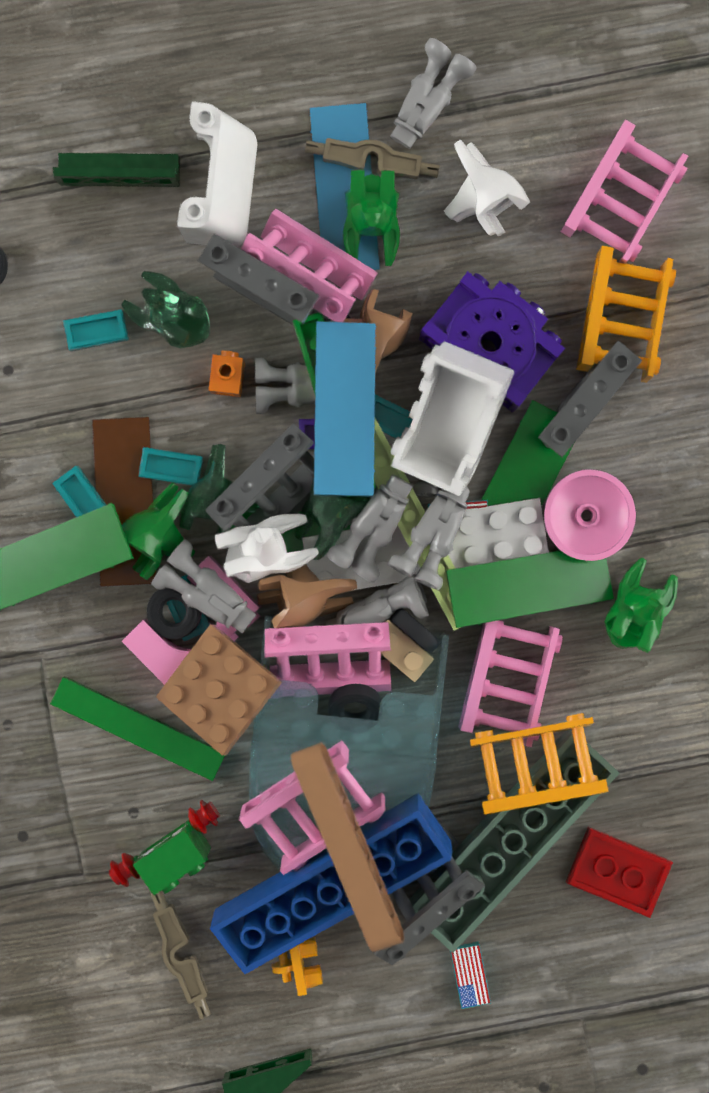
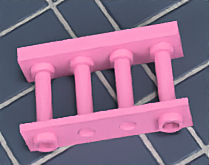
M627 120L620 127L560 231L570 238L575 230L579 232L582 230L622 252L623 255L619 262L625 264L628 260L634 262L643 247L638 243L673 182L679 184L688 169L683 166L688 155L683 153L676 163L673 164L635 142V137L631 136V133L636 125ZM620 152L624 154L629 152L667 174L668 177L661 189H656L620 168V164L616 162ZM605 178L609 180L614 178L652 200L653 203L646 215H641L605 194V190L601 188ZM590 204L594 206L599 204L637 226L638 229L631 241L628 242L589 219L590 216L586 214Z
M277 209L271 213L260 236L263 240L249 233L241 247V250L318 294L320 298L313 308L335 322L345 321L356 300L351 295L362 301L378 274L372 268ZM273 246H275V247H277L278 249L282 250L283 252H285V253L288 254L289 256H286L285 254L281 253V252L278 251L277 249L273 248ZM301 262L302 264L306 265L307 267H309L310 269L314 270L315 272L313 273L312 271H310L309 269L305 268L304 266H302V265L299 264V263ZM325 279H328L329 281L333 282V283L336 284L337 286L341 287V289H339V288H337L336 286L332 285L331 283H329V282L326 281Z
M499 620L483 623L458 727L461 731L473 733L474 726L479 727L480 724L511 732L541 727L538 719L554 652L559 653L563 637L559 635L560 629L550 626L548 635L507 626L504 625V621ZM502 636L545 647L541 664L497 654V651L493 650L495 638L500 639ZM498 666L538 676L534 694L491 684L490 680L486 679L488 667ZM487 695L531 705L527 723L483 713V709H479L481 697L486 698ZM540 735L523 738L524 745L532 747L533 740L538 741Z
M389 622L265 629V657H276L277 665L270 666V672L282 681L271 697L332 694L339 687L348 684L367 685L377 692L391 691L390 661L381 660V651H390ZM368 652L369 661L350 662V653ZM338 653V662L320 663L319 654ZM307 655L308 664L289 665V656Z
M340 741L328 749L329 755L340 781L360 805L353 810L359 826L366 822L372 823L378 820L385 811V796L381 792L375 797L369 798L346 768L349 759V749L343 741ZM295 772L242 805L239 817L240 822L246 829L255 823L257 825L261 824L282 850L284 855L282 856L280 872L283 875L291 870L297 871L308 862V859L327 848L319 829L296 801L297 796L303 793V790ZM280 807L288 810L309 837L308 840L297 847H294L271 818L272 812Z

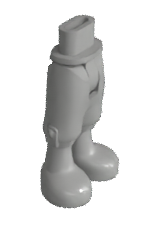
M429 38L425 44V52L428 56L426 70L424 74L417 75L411 81V88L403 102L397 119L394 121L396 127L390 135L393 140L408 149H411L416 139L421 140L422 135L436 120L443 108L450 105L451 89L461 79L473 76L477 69L470 59L461 54H455L440 84L433 87L439 72L451 57L450 49L444 43L434 38Z
M263 357L255 358L256 384L268 382L292 383V386L287 388L256 386V414L266 413L271 404L280 401H287L290 405L296 407L315 403V393L306 365L296 362L295 364L288 365L287 369L269 365L268 361Z
M393 474L386 485L381 484L379 486L380 488L371 497L360 514L352 519L350 526L352 533L341 544L332 546L326 554L328 559L342 568L348 569L351 565L357 575L372 583L376 582L380 575L379 569L375 564L376 554L379 548L387 546L392 541V534L402 517L406 504L409 502L407 496L413 488V485ZM369 535L367 544L354 559L355 552L362 539Z
M465 488L460 496L446 490L438 491L437 496L425 511L418 525L412 528V544L409 549L401 556H392L388 565L401 574L412 577L424 548L430 545L429 554L414 580L432 589L440 590L443 585V579L438 575V566L441 557H446L453 550L452 544L460 527L464 511L467 508L465 501L470 491Z
M187 540L182 541L167 559V562L194 579L193 581L197 585L186 582L168 564H165L158 571L151 585L158 590L170 588L181 593L182 599L188 607L196 608L208 617L225 625L228 629L233 626L240 633H243L257 614L246 607L248 603L217 576L215 570L206 567L201 569L191 558L192 544Z
M413 574L412 577H405L401 582L390 587L388 590L380 589L367 598L348 605L337 613L336 618L326 621V625L381 623L388 620L395 610L401 608H409L417 618H425L429 616L425 604L427 603V598L421 583L414 580L416 575Z

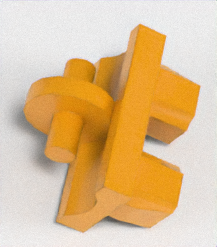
M311 937L290 949L291 959H288L286 951L279 955V961L271 966L274 974H282L284 983L292 981L291 972H294L298 996L307 995L308 988L323 984L321 966L305 967L303 958L318 956L315 937Z

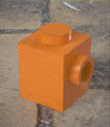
M221 351L220 355L213 354L208 390L211 394L241 397L245 361L243 358H239V353Z

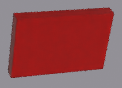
M588 826L566 883L651 918L673 862Z

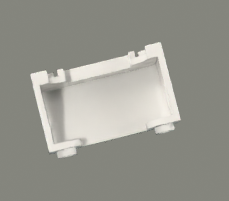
M191 102L190 124L197 133L198 140H204L210 147L209 174L206 198L190 197L186 199L179 209L177 227L186 243L207 245L213 234H216L234 246L239 247L244 243L248 232L257 139L251 129L215 106L207 103Z

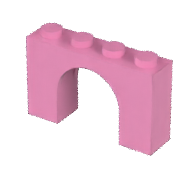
M208 556L198 566L201 569L206 567L215 570L217 576L248 603L246 607L257 614L247 628H249L260 617L257 611L261 606L233 577H227L224 568L212 556ZM187 576V578L196 586L197 584L193 581L194 579H192L190 576ZM148 619L143 620L122 640L130 651L164 685L192 649L179 647L167 638L160 636L152 629ZM216 622V626L233 641L239 637L235 633L237 629L233 626L228 629L225 625Z

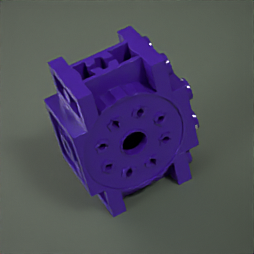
M467 271L432 319L422 328L419 340L432 350L435 345L440 346L445 341L514 370L513 378L502 403L510 412H514L523 403L527 395L563 352L565 347L560 344L562 340L550 330L544 332L541 329L548 320L544 316V309L535 302L531 301L528 303L520 297L521 292L514 285L508 282L503 284L499 281L491 290L488 288L489 282L477 273L472 275ZM481 341H491L495 345L496 351L488 352L484 350Z

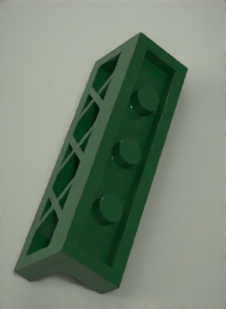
M58 153V167H53V177L60 186L180 187L179 154Z

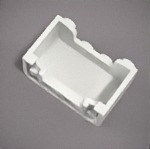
M444 341L440 346L435 345L432 353H428L422 363L421 371L425 375L420 383L419 390L423 393L420 401L416 400L411 408L409 418H412L413 421L410 428L406 427L401 438L397 437L393 444L391 454L395 457L391 467L460 496L478 466L513 378L514 370Z

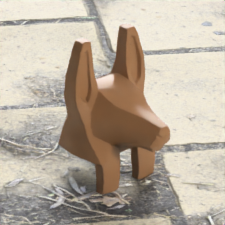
M372 289L363 303L360 318H346L344 322L376 323V373L380 361L395 352L404 341L410 328L413 313L402 309L399 317H395L374 310L379 291Z
M305 564L299 569L286 573L285 576L277 575L259 580L258 586L260 591L280 590L260 593L257 595L258 605L277 602L280 613L271 620L274 628L304 627L313 622L317 617L337 612L353 604L352 597L332 599L330 597L357 589V582L354 579L319 580Z

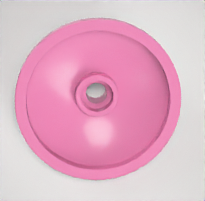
M581 470L561 479L549 493L544 507V524L551 541L563 553L579 560L595 561L615 554L627 543L635 526L636 511L630 492L616 477L599 470ZM584 510H588L591 513V518L587 522L581 518V513Z

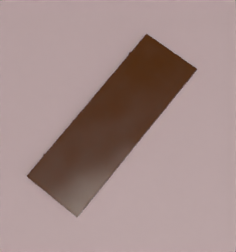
M149 417L92 420L96 491L106 505L114 504L121 524L135 513L147 510L153 503L152 479L138 477L143 447L151 448ZM130 545L133 559L114 565L113 568L109 567L100 571V586L151 584L157 574V570L148 580L142 578L139 573L134 571L132 567L142 553Z

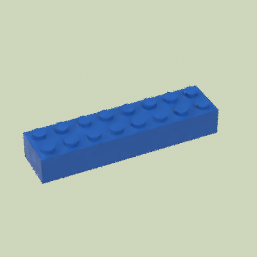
M419 793L384 812L378 820L372 823L367 822L360 826L388 895L452 859V841ZM326 848L308 859V862L297 871L291 870L285 875L279 872L216 908L210 930L245 975L353 915L354 911Z

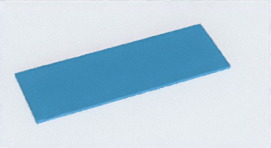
M366 103L310 108V133L312 134V141L325 143L327 138L357 143L362 140H369ZM314 154L320 237L346 252L343 244V228L347 216L345 192L350 189L351 170L354 169L324 162L322 155ZM370 155L367 157L363 169L365 170V176L372 174ZM361 236L358 260L373 270H380L377 236Z
M316 322L314 495L374 496L376 323Z

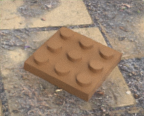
M210 624L157 694L156 698L224 756L233 748L281 685L282 681L217 626Z

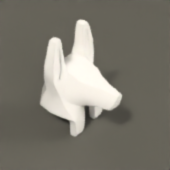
M459 140L454 146L469 176L444 212L450 220H455L457 223L466 217L476 214L477 220L488 235L492 236L496 233L498 236H501L505 233V230L496 216L513 204L522 210L530 203V200L523 187L513 176L504 170L491 167L472 142L466 146L462 140Z
M281 514L269 517L257 525L235 527L232 530L215 535L218 549L229 547L225 559L226 563H224L227 577L235 576L240 580L250 583L269 574L288 573L299 569L318 556L317 548L287 553L281 535L290 529L307 523L306 515Z

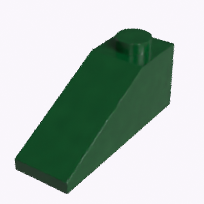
M311 1048L225 1072L222 1082L224 1093L283 1092L312 1065Z

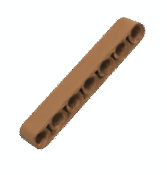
M321 742L291 753L294 772L369 948L372 952H376L403 943L404 933L401 923L326 746Z

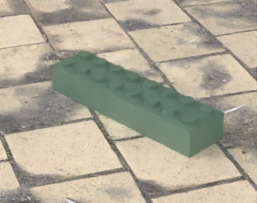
M566 730L555 741L563 781L566 780L567 786L580 784L578 778H581L572 730ZM587 743L593 774L597 775L598 780L606 779L607 786H609L620 773ZM544 753L529 769L532 786H536L537 792L549 790L548 783H551ZM519 781L506 794V797L518 795L517 789H520ZM600 794L488 814L452 852V857L461 872L469 871L480 879L485 887L431 933L454 953ZM443 864L430 876L439 893L453 882ZM422 887L409 899L416 913L430 902Z

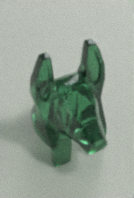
M144 271L141 277L156 288H144L142 290L145 300L144 309L126 300L121 304L134 323L144 330L157 333L170 346L177 348L193 347L203 343L210 334L208 309L203 301L197 296L184 292L174 280L163 274L151 271Z
M212 445L204 476L189 489L187 500L180 511V528L190 530L195 517L213 520L205 510L233 483V481L223 476L225 445ZM254 502L244 513H255L260 507ZM217 525L216 535L231 530V526L224 531Z
M313 477L310 496L300 513L306 515L307 523L296 527L295 537L302 540L314 523L320 527L319 536L314 548L318 549L319 554L313 560H320L328 553L329 549L340 538L343 529L351 525L352 519L360 514L371 496L314 495Z

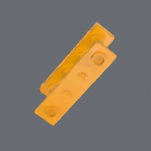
M602 245L596 254L576 370L588 372L594 364H598L609 352L608 350H602L601 346L597 345L599 334L603 335L604 332L648 340L645 357H639L642 362L637 366V369L643 370L641 382L647 383L654 375L658 374L661 365V357H657L668 290L673 287L676 278V270L672 269L674 259L667 258L661 265L660 270L617 262V259L612 258L613 247ZM614 274L658 282L655 299L612 291V288L607 287L609 276L613 277ZM609 303L653 311L650 328L606 320L607 318L602 316L604 305L608 306Z
M584 713L566 716V722L498 735H494L493 730L475 733L476 739L470 740L471 748L481 747L490 793L487 795L488 801L482 802L484 815L609 792L606 779L598 780L597 775L593 774L584 727L591 726L594 723L593 717L585 718ZM572 730L581 778H578L580 784L567 786L566 780L563 781L553 735L555 732ZM541 735L551 783H548L549 790L537 792L536 786H532L523 738ZM511 741L520 789H517L518 795L506 797L505 792L501 790L492 745L495 743Z

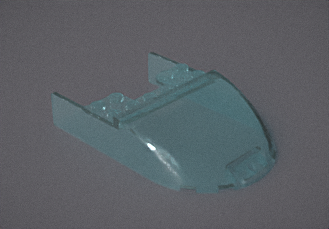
M271 614L265 616L260 664L266 669L269 668L270 657H265V629L273 628L271 620L274 615ZM440 632L433 695L390 692L381 700L378 721L317 714L318 692L313 685L306 682L281 680V685L254 719L250 754L249 801L294 772L291 753L321 742L324 743L328 750L340 741H343L349 749V759L346 768L370 799L381 792L384 794V812L419 793L429 808L437 763L436 756L449 635ZM342 783L352 809L358 808L360 805ZM301 793L297 796L296 801L318 828L305 795ZM280 807L272 812L271 818L294 847L309 839L286 808L282 809ZM253 824L252 828L259 845L269 860L280 870L284 853L261 824Z

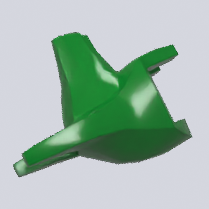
M351 170L350 189L345 192L347 216L343 228V244L346 253L357 260L361 236H382L385 266H392L400 242V227L397 218L400 193L395 190V171L381 170V177L374 174L365 176V170Z
M173 482L154 500L147 510L135 513L121 524L128 545L142 553L132 568L146 580L160 566L163 555L170 557L179 544L185 540L174 521L186 502L189 493L181 489L175 495L179 487ZM194 549L191 552V557L195 554Z
M640 558L623 576L619 584L617 599L606 615L604 622L607 634L612 644L621 649L637 647L639 650L648 653L660 636L664 618L674 606L677 597L678 577L671 574L662 589H650L639 586L647 562L646 559Z

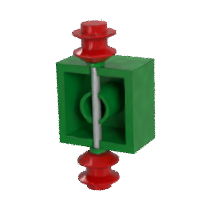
M200 800L201 808L194 810L190 807L188 809L189 820L143 850L139 857L122 853V861L120 863L112 860L110 862L111 869L109 870L112 880L117 885L122 884L128 887V879L133 876L136 879L141 877L154 896L161 890L164 894L173 890L179 885L180 882L178 880L186 873L190 877L198 873L205 867L204 863L208 860L207 856L211 850L210 844L203 836V834L207 833L206 826L210 823L218 826L217 818L220 817V814L214 804Z

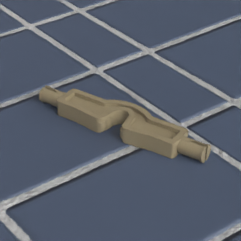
M327 138L325 143L306 141L305 153L322 155L323 161L327 163L341 165L354 170H363L367 157L375 155L378 159L377 173L380 175L381 170L395 171V176L418 179L419 174L438 177L440 165L421 162L422 156L393 151L390 146L377 140H362L357 143Z
M162 890L154 896L150 893L157 909L154 911L153 917L163 940V961L168 970L178 977L187 1003L191 1004L194 1002L199 1018L204 1019V1017H208L212 1013L205 1000L208 989L202 977L198 958L195 955L180 958L175 953L176 950L189 943V935L181 923L174 905L167 904Z

